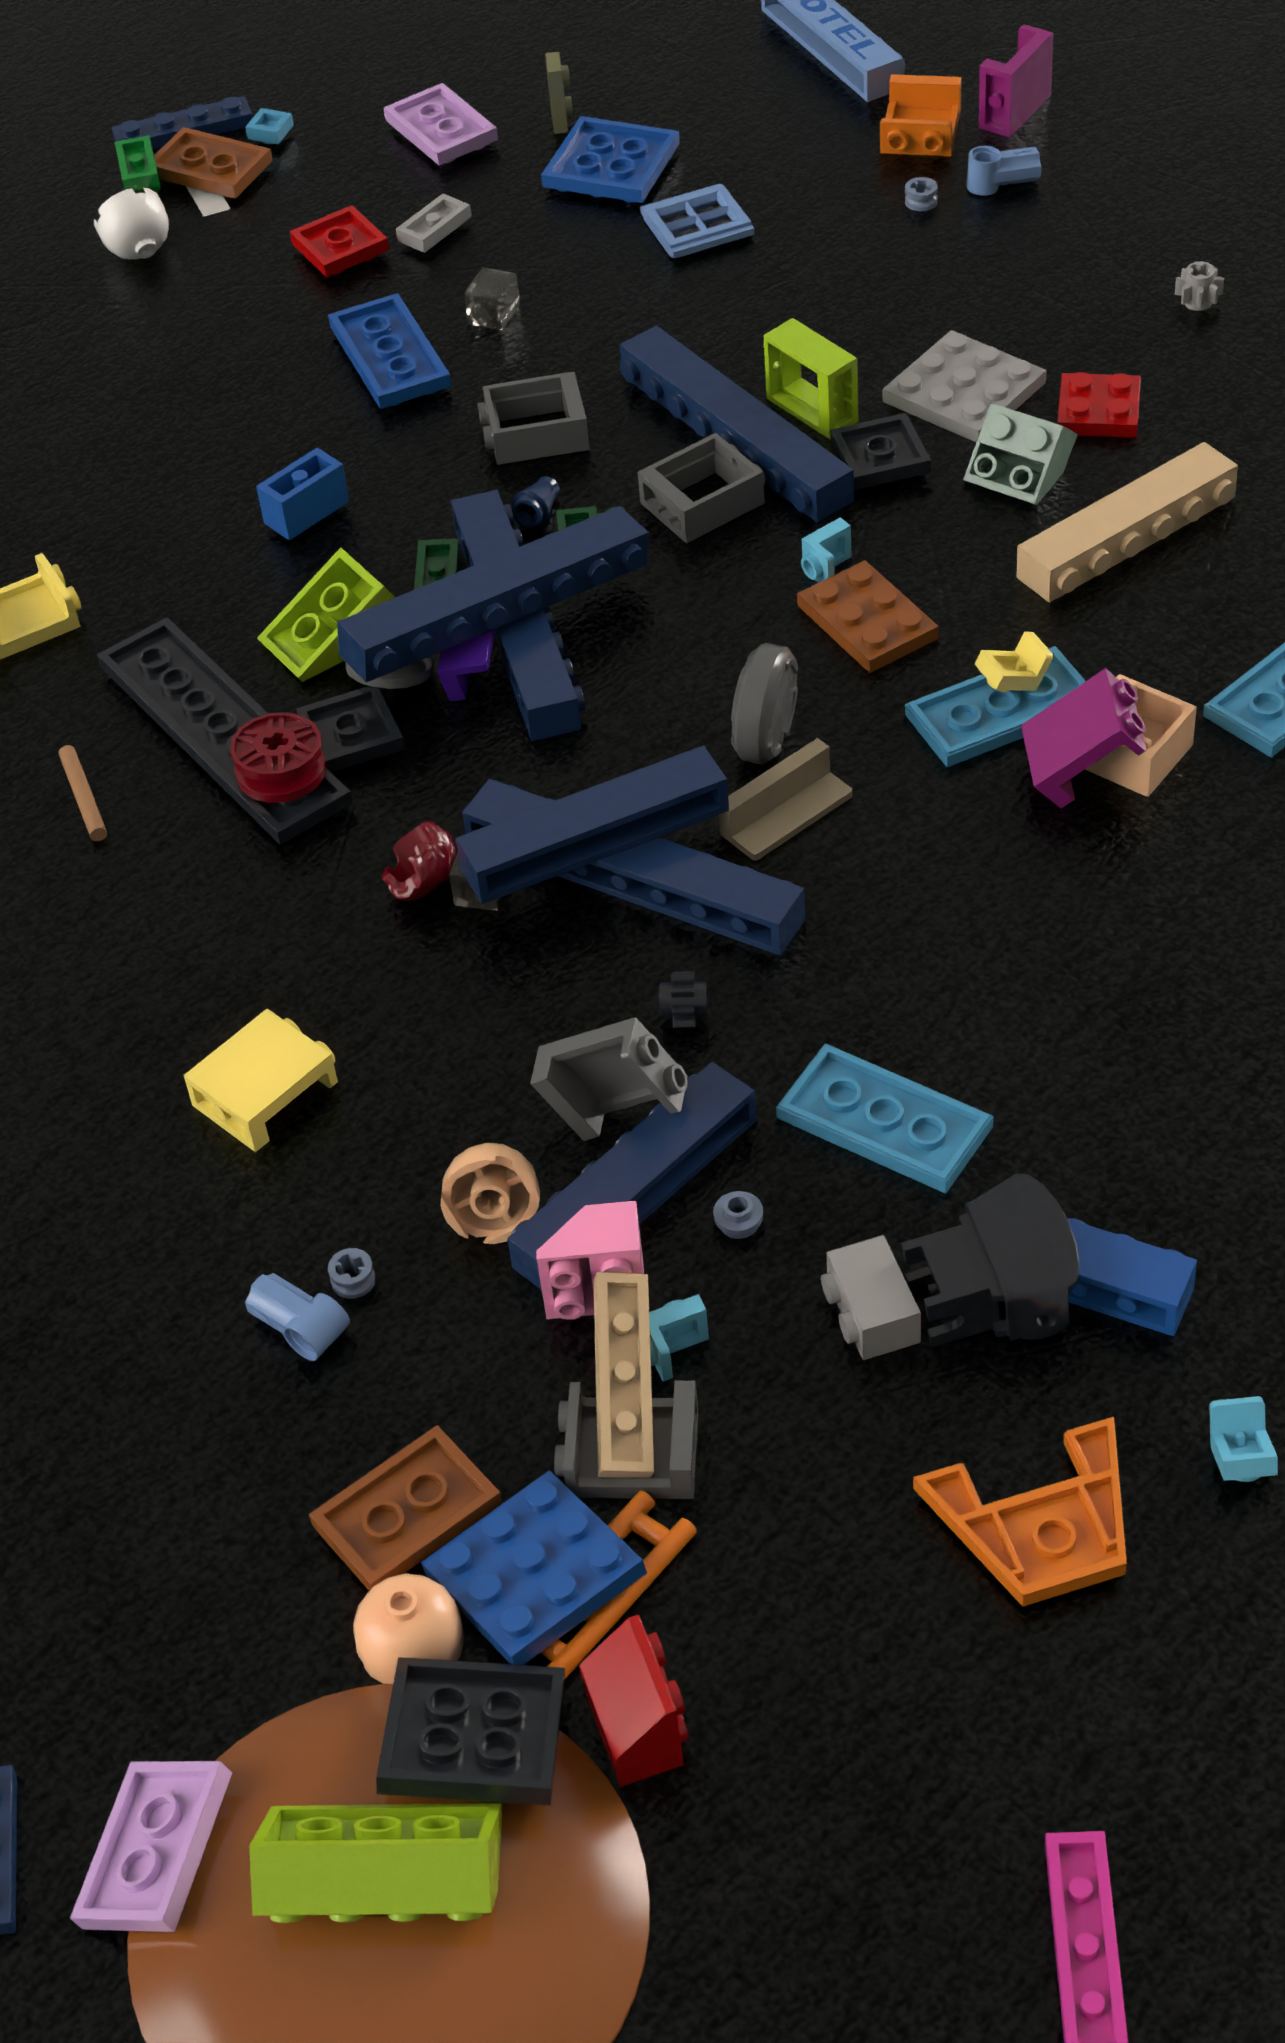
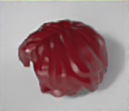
M425 821L417 825L415 829L395 843L393 850L398 864L395 869L387 866L384 870L385 873L381 877L387 883L390 892L399 900L412 901L426 896L444 881H447L456 870L457 852L452 841V835H449L447 830H443L438 825H435L434 822Z

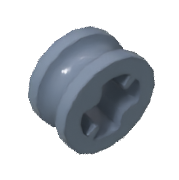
M917 177L906 183L905 205L909 209L928 211L937 205V183L934 180L926 177Z
M347 1248L333 1255L329 1261L328 1273L333 1291L337 1295L346 1299H356L366 1295L375 1285L376 1277L370 1256L365 1251L358 1248ZM352 1269L356 1274H360L351 1278L348 1273L344 1274V1272Z

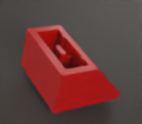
M639 1615L628 1618L579 1664L584 1694L619 1787L682 1766L681 1743L689 1740L682 1714L685 1713L684 1702L676 1681L667 1680L663 1666L666 1665V1658L661 1642L656 1632L646 1634Z

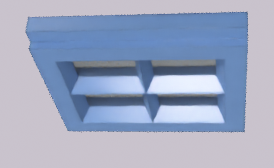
M716 184L640 207L644 221L673 259L755 235L751 220L723 184Z

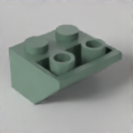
M991 403L963 480L1037 505L1064 473L1077 434L1062 425Z

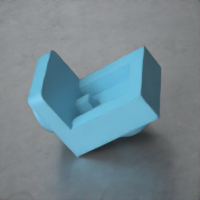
M838 518L802 538V569L810 579L816 580L818 583L835 575L834 567L851 558V525L842 518Z
M699 1294L684 1300L671 1301L662 1308L649 1312L651 1366L655 1365L662 1381L673 1378L670 1353L709 1339L707 1312Z
M1257 1396L1212 1401L1209 1405L1210 1443L1223 1480L1249 1482L1260 1477L1278 1475L1277 1454L1265 1428V1404L1263 1399Z

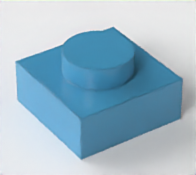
M261 108L246 126L247 138L262 141L266 144H279L294 126L292 113Z

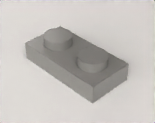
M441 194L396 228L397 241L425 253L471 218L470 204L446 194Z

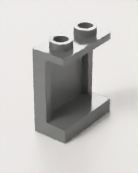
M634 1017L539 1046L530 1084L579 1137L585 1141L600 1137L603 1117L606 1113L658 1099L670 1114L680 1112L684 1093L688 1085V1076L682 1066L677 1064L663 1049L658 1039L653 1034H650L642 1023Z
M675 1381L674 1398H652L654 1473L651 1478L598 1477L596 1398L583 1396L581 1382H570L569 1400L560 1401L559 1432H566L565 1445H556L555 1476L564 1477L565 1486L578 1498L632 1499L641 1490L648 1493L653 1499H694L698 1430L696 1381Z

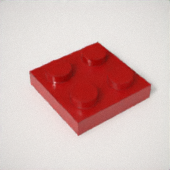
M353 205L289 231L291 243L325 277L339 274L349 267L363 261L372 260L377 255L389 251L388 238Z
M1084 372L1074 374L1062 373L1057 424L1075 432L1077 436L1137 438L1141 376L1087 374Z

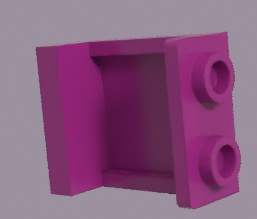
M1024 24L1018 30V52L1006 64L986 59L980 65L979 129L1010 138L1051 96L1053 32Z
M1105 668L1021 725L1033 785L1058 807L1063 808L1075 800L1071 778L1119 746L1126 745L1138 756L1146 751L1143 737L1146 728L1137 713L1135 702L1138 701V696L1133 686L1126 679L1119 680Z

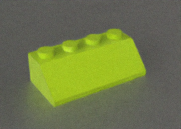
M502 1803L271 1806L249 1845L252 1916H270L272 1921L279 1923L296 1922L305 1918L306 1915H329V1918L336 1922H352L370 1914H388V1917L394 1921H413L423 1917L424 1914H447L450 1919L457 1921L480 1918L483 1913L492 1912L498 1893Z

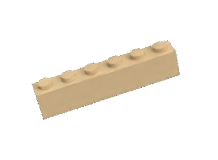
M1205 442L1197 445L1018 545L1017 578L1050 603L1235 498L1238 465Z

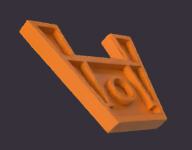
M1114 1417L1067 1430L1064 1433L1063 1443L1079 1475L1078 1477L982 1505L964 1463H959L913 1477V1489L1022 1606L1126 1575L1127 1561Z

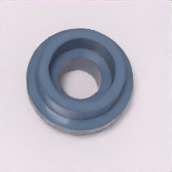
M735 1191L723 1195L716 1202L713 1210L714 1221L718 1228L728 1237L735 1239L751 1236L763 1220V1206L760 1200L748 1192Z

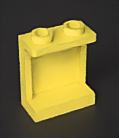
M43 553L35 556L38 567L37 574L0 588V660L80 627L76 610L81 609L78 595L72 586L65 587L66 582L57 564L50 565Z
M269 1009L263 1011L184 1075L192 1106L254 1152H257L270 1141L265 1122L315 1081L319 1080L329 1088L338 1082L334 1067L335 1056L330 1048L321 1041L314 1042L304 1035L292 1020L288 1018L282 1019Z

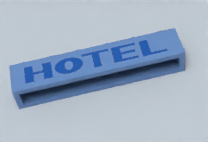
M761 0L764 13L867 102L888 95L891 74L903 75L905 72V63L902 56L835 0Z

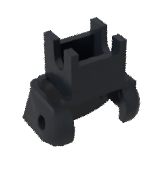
M1016 1173L975 1200L965 1203V1214L959 1216V1226L901 1243L906 1266L925 1260L928 1264L927 1267L906 1273L905 1277L910 1291L927 1287L930 1297L924 1299L928 1321L937 1319L941 1321L942 1325L928 1329V1337L932 1347L991 1329L994 1330L996 1337L1008 1335L1010 1341L1019 1338L1026 1340L1043 1339L1061 1332L1070 1323L1068 1294L1077 1286L1080 1271L1077 1244L1069 1221L1057 1200L1042 1183L1028 1174ZM1000 1301L1005 1302V1320H1002L999 1314L998 1302Z

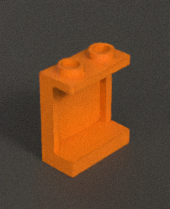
M891 74L889 81V105L886 118L881 119L880 153L951 156L961 111V77Z

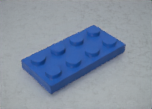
M398 293L328 314L332 331L380 409L396 406L404 401L423 395L434 394L439 390L452 386L450 373Z

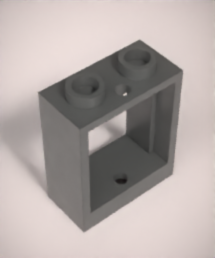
M575 372L483 386L485 402L478 403L481 427L485 426L483 427L486 450L494 449L497 465L590 450L587 420ZM564 411L566 417L564 419L502 429L499 421Z
M717 433L638 471L640 503L685 543H689L765 503L764 485L766 480L759 465L749 461L733 444L726 442ZM715 473L729 484L695 502L681 492V490Z

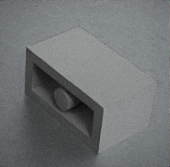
M884 1235L826 1252L827 1273L821 1275L824 1294L829 1304H838L841 1311L839 1323L842 1334L848 1344L855 1342L863 1360L921 1343V1312Z

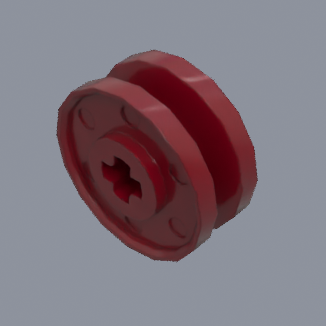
M289 712L269 713L259 716L241 726L231 739L230 754L235 765L236 781L241 791L252 799L267 803L289 802L304 797L316 789L325 777L326 760L322 751L321 734L316 724L304 716Z

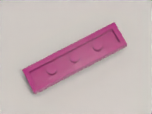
M1105 1831L1046 1833L1045 1849L1064 2043H1128Z

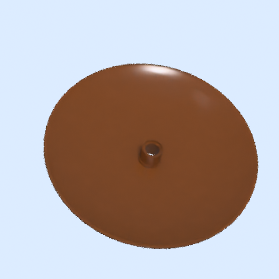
M393 1684L354 1688L327 1695L295 1707L264 1723L236 1742L215 1760L221 1761L232 1772L175 1932L129 1931L128 1975L132 2002L142 2036L146 2043H613L635 1999L645 1965L650 1932V1896L646 1866L638 1836L628 1812L608 1778L590 1756L560 1730L551 1806L377 1794L376 1776ZM502 1803L498 1893L492 1912L483 1913L480 1918L457 1921L450 1919L447 1914H424L423 1917L413 1921H394L388 1917V1914H370L352 1922H336L331 1920L329 1915H306L305 1918L296 1922L279 1923L272 1921L270 1916H252L249 1845L271 1806Z

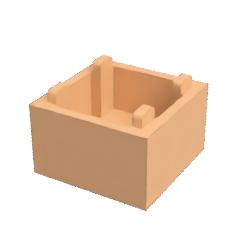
M1119 674L1117 678L1119 680L1126 679L1137 693L1138 701L1135 702L1137 713L1146 728V731L1143 733L1146 751L1138 756L1126 745H1121L1085 770L1149 797L1193 746L1197 706Z

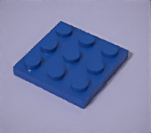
M580 116L541 174L542 186L557 189L561 192L571 191L590 194L593 197H608L630 203H643L680 144L679 131Z
M550 1470L421 1562L426 1576L445 1587L456 1602L459 1611L511 1665H524L647 1574L643 1560Z

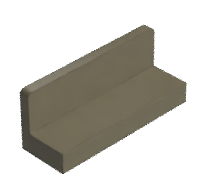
M817 738L729 795V811L719 814L720 835L750 859L757 861L852 798V788L830 772L829 746Z

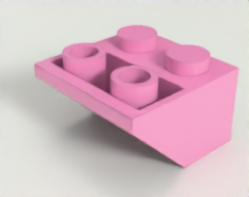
M636 1201L585 1205L536 1251L546 1319H576L580 1316L594 1315V1278L597 1272L644 1274Z

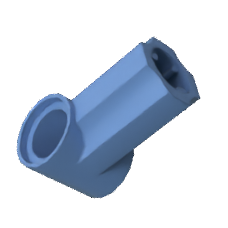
M979 146L969 152L967 189L974 194L991 195L998 191L1000 185L1037 181L1041 177L1040 155L1036 147L999 151L994 147Z
M274 1273L267 1276L262 1274L251 1285L250 1293L245 1300L249 1313L283 1333L289 1345L298 1354L310 1361H315L350 1325L348 1314L330 1296L318 1293L313 1298Z

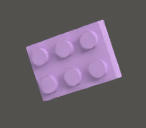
M443 83L384 107L385 120L438 165L450 163L457 157L471 151L480 150L485 145L498 140L497 127Z
M221 1761L130 1762L70 1919L82 1929L175 1932L232 1772Z

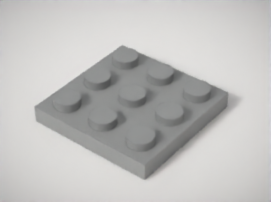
M951 330L883 388V402L977 442L990 404L993 403L1016 410L1046 383V370Z

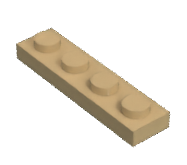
M597 1272L594 1278L598 1477L651 1478L654 1473L648 1274Z

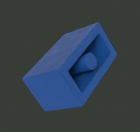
M319 448L312 450L256 486L264 524L288 540L301 534L350 502L343 464Z

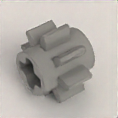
M1191 263L1186 269H1182L1181 277L1176 278L1175 295H1182L1181 303L1191 310L1200 311L1208 309L1212 304H1217L1218 295L1223 294L1224 278L1217 277V268H1214L1210 263Z

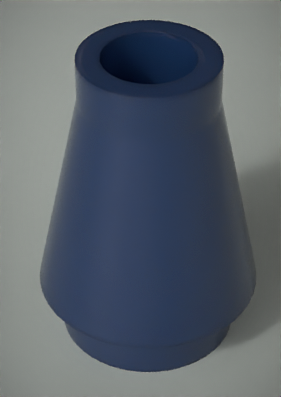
M545 476L540 478L535 484L516 494L512 501L514 520L525 528L542 526L547 521L555 497L559 493L558 483L553 478Z

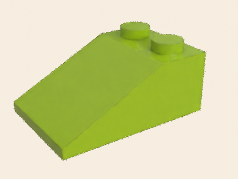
M340 548L257 639L295 676L304 682L345 661L339 655L337 621L396 597L346 551Z

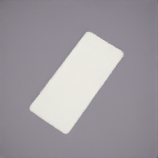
M186 186L203 216H209L230 209L223 195Z

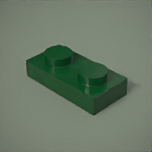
M459 538L418 540L414 590L459 572Z

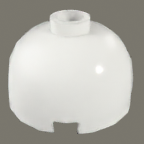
M131 188L111 196L99 208L98 211L101 216L98 222L94 219V226L103 244L109 251L122 259L137 260L148 258L161 247L167 238L169 219L158 194L149 188H143L145 193L135 194Z

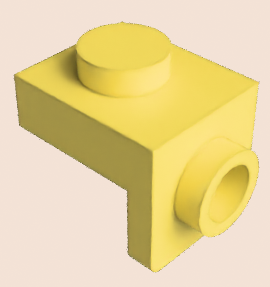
M1024 632L1015 651L981 650L975 665L987 678V683L998 691H1036L1053 659V654L1034 632Z

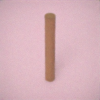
M63 746L59 750V756L90 838L93 841H101L107 836V830L78 755L73 746Z

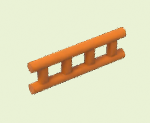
M640 1490L608 1524V1527L622 1540L633 1531L655 1546L643 1560L647 1574L584 1620L587 1623L567 1645L558 1639L540 1652L541 1655L551 1661L547 1667L565 1668V1679L697 1533L695 1526L685 1518H681L669 1530L649 1517L647 1514L655 1506V1501L644 1491Z

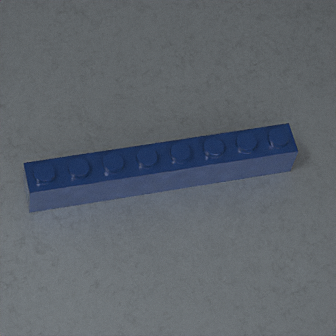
M654 326L620 344V371L626 381L633 383L644 391L650 399L657 401L669 410L675 418L681 419L693 428L699 436L706 438L717 433L726 442L733 444L749 461L759 465L765 475V483L769 488L791 502L797 510L804 512L813 520L819 522L854 502V470L661 328Z
M498 490L450 500L455 533L457 538H459V544L468 568L524 545L520 529H512L515 528V522L510 504L503 505ZM549 606L496 628L494 640L531 741L581 730L579 712L586 710L581 687H573L572 685L575 683V677L569 658L562 659V656L565 654L559 631L554 633L551 631L554 630V622Z
M618 506L337 621L339 655L366 683L484 634L491 629H496L647 565L649 532L623 508Z
M489 778L462 812L465 834L555 800L544 798L521 790L516 786L507 785ZM665 838L653 839L558 875L564 879L780 956L806 919L803 887L754 871L749 867L725 861L709 853L679 845Z

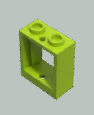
M794 318L764 334L766 395L768 400L828 439H831V429L854 425L859 422L857 358ZM801 364L817 373L818 388L801 378Z

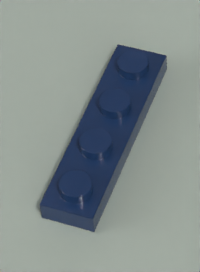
M245 96L238 98L227 97L221 102L208 105H193L186 110L173 113L163 112L155 117L139 121L129 120L111 128L115 142L149 135L152 149L163 147L183 127L216 135L246 128L253 116Z

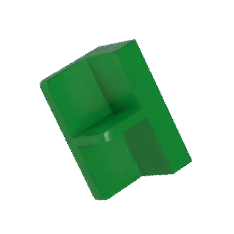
M150 136L116 141L115 146L124 190L132 188L135 194L145 193L143 188H149L156 193L159 192L160 182Z

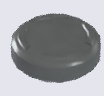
M770 643L761 644L749 654L745 667L742 668L731 713V744L742 761L762 765L769 762L780 754L783 740L789 734L798 693V663L790 649L786 646Z

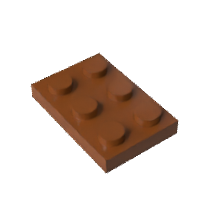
M185 127L154 155L159 179L235 199L273 161L270 148Z
M866 560L797 593L798 606L869 673L939 639V626Z
M436 1425L311 1512L309 1516L312 1526L370 1591L375 1585L388 1577L405 1574L500 1506L502 1499L498 1489L444 1431Z

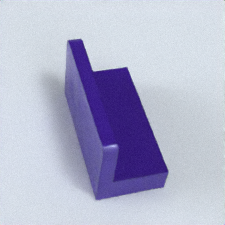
M491 629L484 634L441 651L437 672L449 701L466 700L470 673L488 670L495 629Z

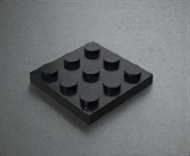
M398 1657L376 1776L377 1794L551 1806L564 1693L565 1668Z

